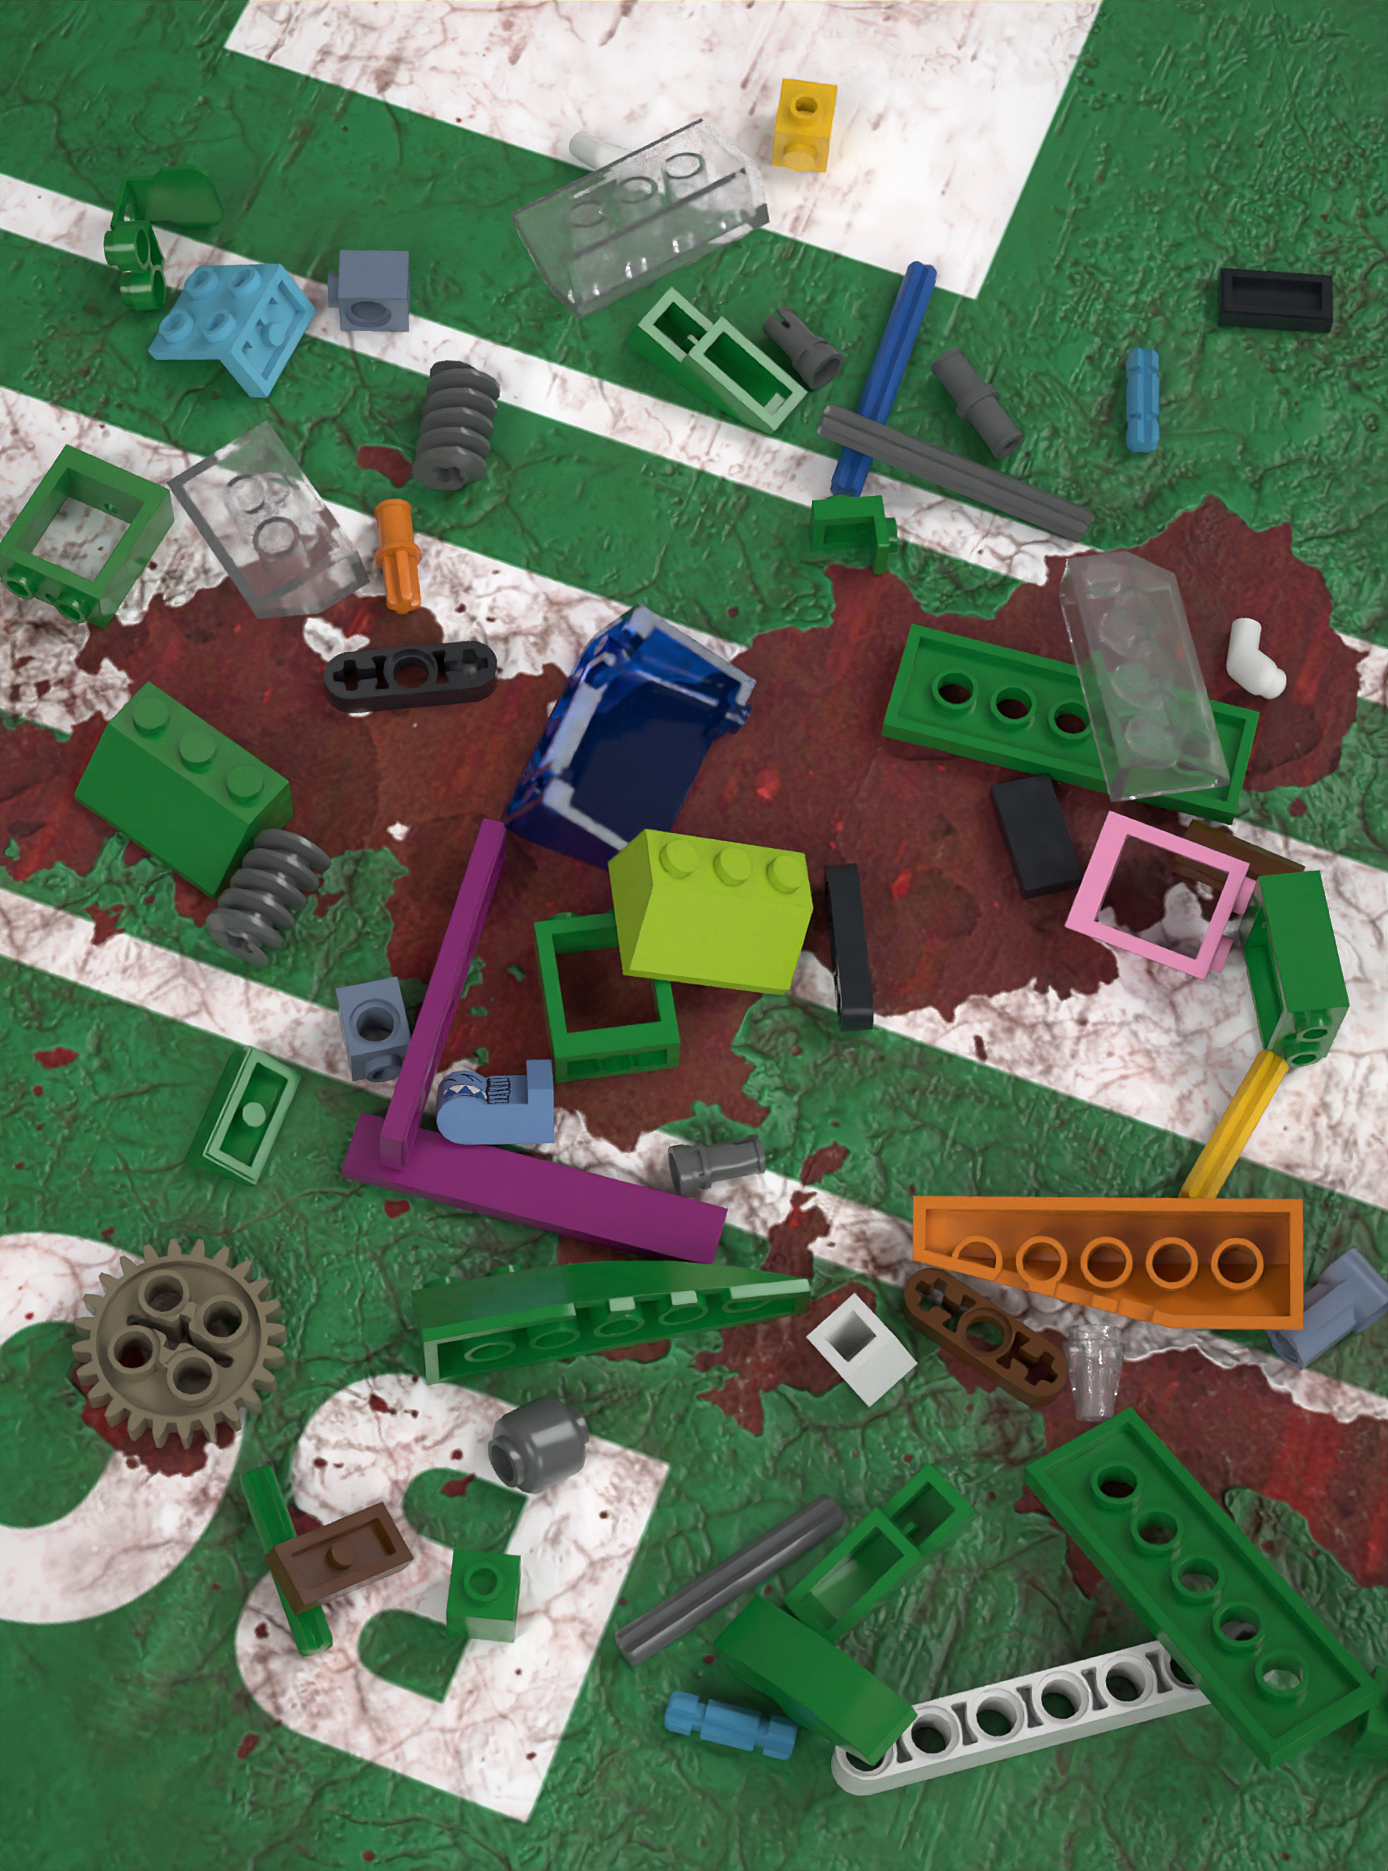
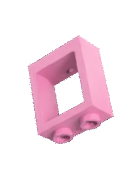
M1109 811L1065 927L1205 981L1209 969L1219 973L1222 972L1234 938L1223 935L1231 912L1244 915L1257 881L1245 877L1250 865L1247 862ZM1129 836L1229 874L1196 960L1096 922Z

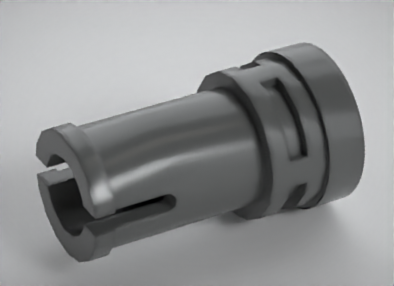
M790 306L778 308L777 313L784 321L780 323L771 314L763 325V332L790 357L792 367L801 375L802 380L811 389L824 387L841 371L844 365V356L823 337H816L795 315Z
M757 1134L704 1146L702 1142L694 1143L693 1146L679 1144L668 1147L670 1174L678 1196L693 1194L699 1188H711L714 1182L752 1174L760 1175L766 1171L764 1151Z

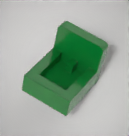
M838 494L823 500H812L808 529L811 551L869 547L873 575L885 574L888 553H896L898 549V534L895 518H885L882 495L851 497Z

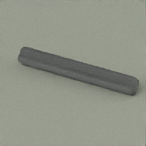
M829 1495L819 1496L617 1631L615 1644L623 1658L632 1666L639 1665L841 1529L845 1518L840 1507Z

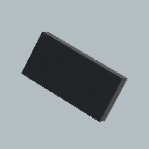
M1220 268L1217 279V326L1330 333L1333 325L1332 275Z
M1049 773L991 785L989 798L1022 899L1026 900L1080 888L1083 874Z

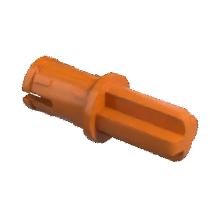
M389 499L376 505L374 511L380 548L375 553V561L378 567L383 570L387 607L395 610L397 614L405 615L409 611L419 609L422 603L417 565L422 560V553L419 546L414 544L411 505L405 500Z

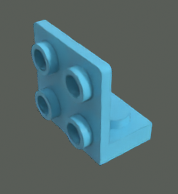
M281 264L199 266L186 279L182 293L169 315L161 322L159 332L150 345L148 352L155 360L219 359L250 398H267L317 310Z

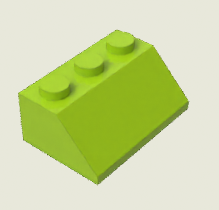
M645 829L608 862L623 975L782 996L790 990L813 911L804 853Z

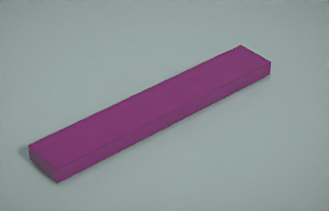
M483 818L379 1136L380 1165L402 1170L407 1165L506 857V827H504L503 822Z
M360 1112L342 1167L344 1178L659 1261L714 1264L728 1208L484 1144L465 1145L454 1143L446 1139L442 1133L418 1128L406 1167L398 1170L380 1165L379 1136L385 1119Z

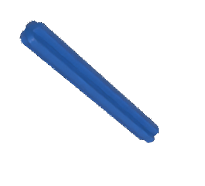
M914 261L908 265L855 412L883 425L887 422L936 283L937 270L931 264L924 265L919 261ZM843 446L831 479L830 491L832 495L844 494L851 497H860L873 458Z

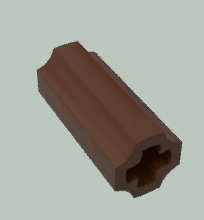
M1192 819L1183 839L1249 863L1250 865L1245 877L1257 881L1258 876L1304 872L1306 867L1195 819ZM1177 854L1171 867L1172 871L1220 891H1223L1229 875Z

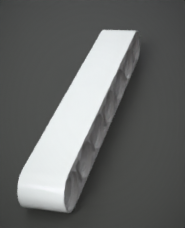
M1230 1621L1221 1627L1222 1632L1227 1637L1238 1641L1249 1640L1257 1635L1255 1628L1247 1622ZM1157 1640L912 1705L918 1717L881 1757L882 1764L879 1768L873 1771H861L854 1768L846 1757V1751L836 1745L831 1760L832 1774L837 1784L846 1792L857 1796L872 1795L1207 1705L1211 1702L1195 1684L1188 1685L1174 1677L1170 1669V1662L1174 1659ZM1276 1669L1267 1672L1263 1676L1266 1683L1274 1674ZM1112 1676L1128 1678L1137 1689L1138 1699L1129 1702L1117 1700L1109 1693L1106 1687V1679ZM1048 1693L1064 1695L1071 1701L1075 1715L1068 1719L1052 1717L1045 1711L1041 1697ZM984 1710L1000 1712L1007 1718L1010 1724V1733L1003 1736L986 1734L977 1723L976 1715ZM920 1727L936 1729L945 1739L946 1749L936 1754L922 1752L915 1746L911 1733Z

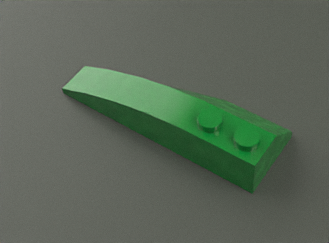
M598 1261L544 1266L526 1270L521 1265H505L491 1270L487 1273L486 1277L461 1282L457 1277L437 1278L424 1284L423 1289L411 1291L415 1326L428 1386L807 1313L811 1290L806 1278L743 1267L679 1261Z

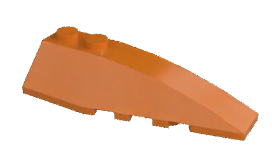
M913 1196L912 1260L914 1262L1170 1329L1304 1330L1303 1199Z

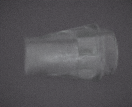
M1083 1324L1069 1327V1341L1064 1342L1062 1346L1069 1366V1379L1075 1402V1419L1086 1422H1104L1115 1416V1402L1127 1344L1121 1342V1328L1117 1326Z

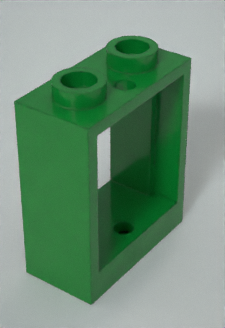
M66 444L0 542L1 582L14 595L26 600L36 598L50 604L60 614L73 622L84 623L87 621L106 629L175 522L170 490ZM68 497L130 524L94 581H90L31 554Z
M1320 870L1258 876L1238 928V934L1262 1048L1283 1057L1288 1066H1308L1327 1057L1350 1007Z
M614 908L604 914L580 916L571 912L559 913L550 916L546 921L534 922V951L555 1083L677 1068L679 1065L680 1037L670 981L650 978L657 1022L567 1033L555 955L619 947Z

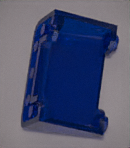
M638 603L599 630L579 655L508 799L500 822L504 823L506 830L520 839L609 873L608 862L643 830L650 829L675 833L671 831L712 742L722 737L726 732L734 735L748 719L752 705L747 700L756 680Z

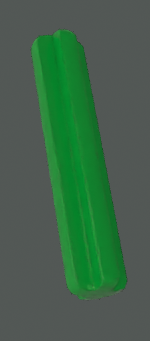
M261 1466L240 1476L241 1488L263 1552L266 1555L273 1546L295 1538L297 1534L274 1469L270 1466ZM270 1570L299 1654L302 1657H308L333 1646L332 1634L322 1605L295 1616Z

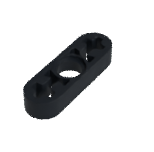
M477 641L344 652L333 657L324 670L326 698L335 709L344 713H364L478 702L489 697L495 690L498 682V665L495 653L490 647ZM465 664H475L478 671L477 679H466L463 671ZM437 665H444L446 683L438 684ZM407 666L420 667L428 674L426 682L417 688L402 687L395 681L394 677L400 669ZM384 670L385 689H378L376 671ZM346 675H357L359 682L358 690H346L344 684Z
M856 863L825 865L823 873L824 901L840 1032L872 1030L874 1022L873 993L858 867Z

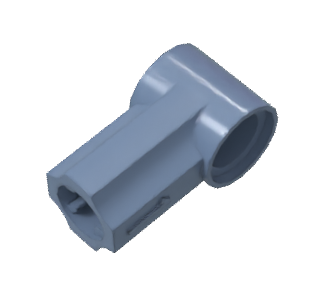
M1357 1248L1349 1250L1324 1270L1313 1283V1288L1303 1295V1331L1265 1330L1272 1342V1347L1287 1364L1296 1366L1300 1371L1350 1332L1353 1331L1355 1334L1363 1332L1388 1311V1283Z

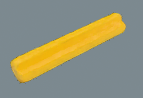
M1269 1050L1258 1052L1181 1187L1178 1198L1217 1197L1286 1075L1288 1063L1283 1057L1277 1056Z

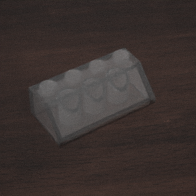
M701 118L510 213L512 222L549 291L579 319L601 311L607 305L638 289L648 287L654 281L698 261L710 252L732 241L739 240L748 233L770 222L761 167Z
M1127 551L1068 558L1058 596L1110 801L1118 802L1228 786L1230 776L1175 574Z

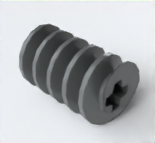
M461 361L435 362L430 368V381L426 388L427 400L423 405V420L419 427L420 439L416 443V459L412 465L414 477L428 489L455 491L463 488L465 483H473L482 480L486 476L487 463L485 459L490 455L491 451L488 440L494 433L492 420L497 416V404L495 401L500 397L501 392L500 384L495 378Z
M279 829L262 830L254 840L255 849L250 850L242 859L243 869H238L230 879L231 889H226L218 898L219 909H213L205 919L209 934L221 948L241 960L259 966H268V958L260 949L261 946L270 950H279L284 944L282 937L272 927L289 931L296 924L294 917L285 907L302 911L308 904L306 897L297 887L307 891H314L319 886L318 877L309 868L325 872L331 866V860L328 855L314 843L294 832Z

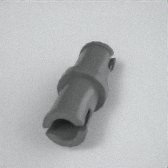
M958 347L946 351L937 358L931 366V371L939 378L957 403L956 413L965 423L970 422L996 459L1004 458L1017 450L1024 442L1025 435L1018 430L998 402L1000 394L994 385L983 382L965 358L963 351Z

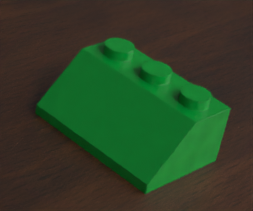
M149 681L108 722L74 793L76 801L214 901L230 885V879L238 869H243L242 859L250 850L255 849L254 840L257 835L266 829L281 830L294 816L290 782Z

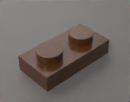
M383 1501L275 1545L264 1557L295 1616L400 1572L414 1560Z

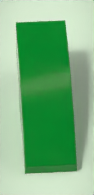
M673 287L668 289L625 340V343L683 388L715 408L770 435L808 393L725 318L721 316L713 324Z
M928 1462L881 1509L876 1507L781 1601L801 1623L814 1630L833 1645H836L923 1570L981 1514L936 1466Z
M757 1595L712 1643L736 1678L776 1700L788 1718L871 1766H874L918 1717L912 1706L850 1656L814 1630Z

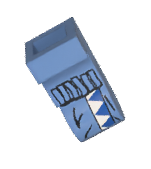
M552 1059L526 1060L527 1075L489 1076V1078H484L476 1072L466 1070L452 1072L447 1075L438 1085L436 1094V1121L439 1131L446 1139L465 1145L554 1143Z

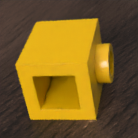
M783 78L774 130L771 166L785 167L798 172L814 171L826 173L838 85Z

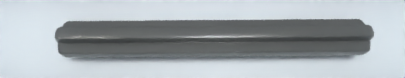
M828 404L818 423L817 433L826 439L1071 540L1080 541L1091 521L1092 512L1085 507L835 404Z

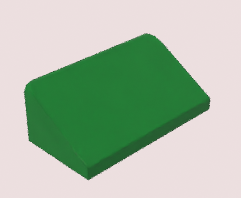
M250 1045L232 1053L188 1150L185 1162L198 1169L251 1187L256 1185L302 1075Z

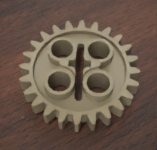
M176 1238L170 1240L167 1256L158 1257L151 1245L146 1244L143 1250L145 1263L137 1266L126 1256H121L119 1260L123 1272L122 1277L117 1279L103 1272L98 1276L101 1287L105 1292L104 1297L94 1294H85L83 1297L86 1309L94 1317L76 1318L74 1321L77 1334L87 1339L72 1345L75 1360L86 1362V1364L76 1370L80 1385H95L87 1394L93 1409L109 1404L105 1412V1418L111 1428L120 1424L127 1417L129 1418L127 1430L130 1439L136 1441L147 1428H151L156 1448L164 1446L170 1432H178L184 1449H190L193 1431L202 1429L206 1438L212 1444L216 1443L217 1423L224 1420L232 1429L238 1432L242 1429L238 1410L241 1407L260 1414L262 1411L261 1401L255 1391L259 1389L275 1392L277 1389L276 1377L267 1369L285 1367L286 1363L284 1352L273 1347L287 1341L285 1325L273 1323L283 1316L280 1301H265L271 1293L270 1283L267 1278L250 1283L254 1272L252 1262L248 1259L238 1264L235 1268H230L231 1254L230 1249L226 1246L218 1251L213 1259L207 1258L204 1240L201 1239L197 1240L190 1255L181 1254ZM163 1293H175L182 1297L178 1306L170 1311L161 1312L150 1307L155 1297ZM132 1318L139 1319L145 1322L148 1328L138 1325L129 1326L128 1321ZM231 1318L241 1323L239 1329L228 1337L220 1338L208 1332L210 1326L219 1319ZM185 1335L191 1336L193 1346L180 1342L184 1339ZM167 1340L180 1344L173 1351L170 1350ZM141 1348L152 1353L150 1360L139 1368L131 1369L119 1364L124 1354L132 1349ZM212 1358L223 1361L232 1360L233 1364L229 1368L217 1365ZM201 1374L211 1379L210 1385L199 1394L190 1395L178 1390L182 1380L190 1375Z

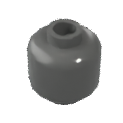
M539 1397L503 1415L495 1422L492 1434L493 1439L488 1443V1456L491 1465L499 1479L508 1487H517L522 1492L539 1494L574 1476L583 1468L586 1459L585 1444L589 1442L590 1437L588 1426L576 1409L572 1407L567 1409L564 1404L552 1397Z

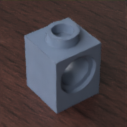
M340 250L339 273L328 274V307L339 308L341 331L409 332L411 285L409 251Z
M398 977L336 988L338 1016L353 1082L367 1079L370 1082L380 1083L399 1077L411 1041V1035ZM372 1028H383L391 1033L389 1037L378 1042H371L361 1037L367 1030Z

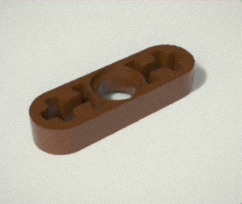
M925 1268L917 1271L908 1279L902 1296L901 1310L910 1326L1026 1405L1042 1407L1058 1399L1069 1374L1068 1361L1058 1347L942 1269ZM934 1289L941 1291L944 1294L941 1305L945 1310L934 1306L929 1312H926L919 1307L922 1296L918 1291L925 1295L931 1294ZM962 1305L968 1310L961 1316L956 1332H952L947 1329L952 1317L948 1312L957 1316L959 1307ZM978 1322L990 1323L1000 1331L1003 1343L992 1352L978 1351L969 1344L966 1337L967 1329ZM1013 1342L1021 1345L1017 1359L1028 1367L1035 1368L1040 1362L1050 1367L1047 1378L1052 1384L1043 1379L1035 1386L1029 1384L1025 1380L1028 1374L1027 1367L1014 1358L1009 1369L1001 1366L1009 1356Z

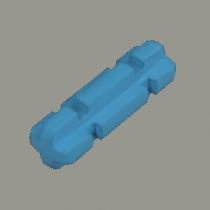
M1138 347L1133 348L1128 353V360L1126 361V377L1128 379V384H1126V423L1128 424L1126 446L1133 453H1152L1156 450L1157 442L1159 441V423L1157 422V417H1159V378L1157 376V371H1159V355L1152 348L1144 350Z
M681 1691L673 1692L670 1696L664 1717V1727L669 1731L690 1736L691 1730L701 1732L700 1739L750 1752L753 1751L754 1746L763 1748L762 1755L781 1760L789 1759L793 1752L798 1731L797 1723L793 1720L772 1715L771 1720L768 1721L761 1719L762 1712L709 1699L708 1705L698 1703L700 1696Z

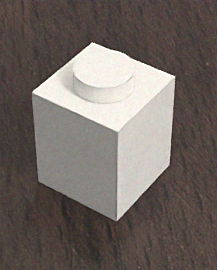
M855 1293L807 1336L808 1340L869 1407L918 1364L894 1334Z

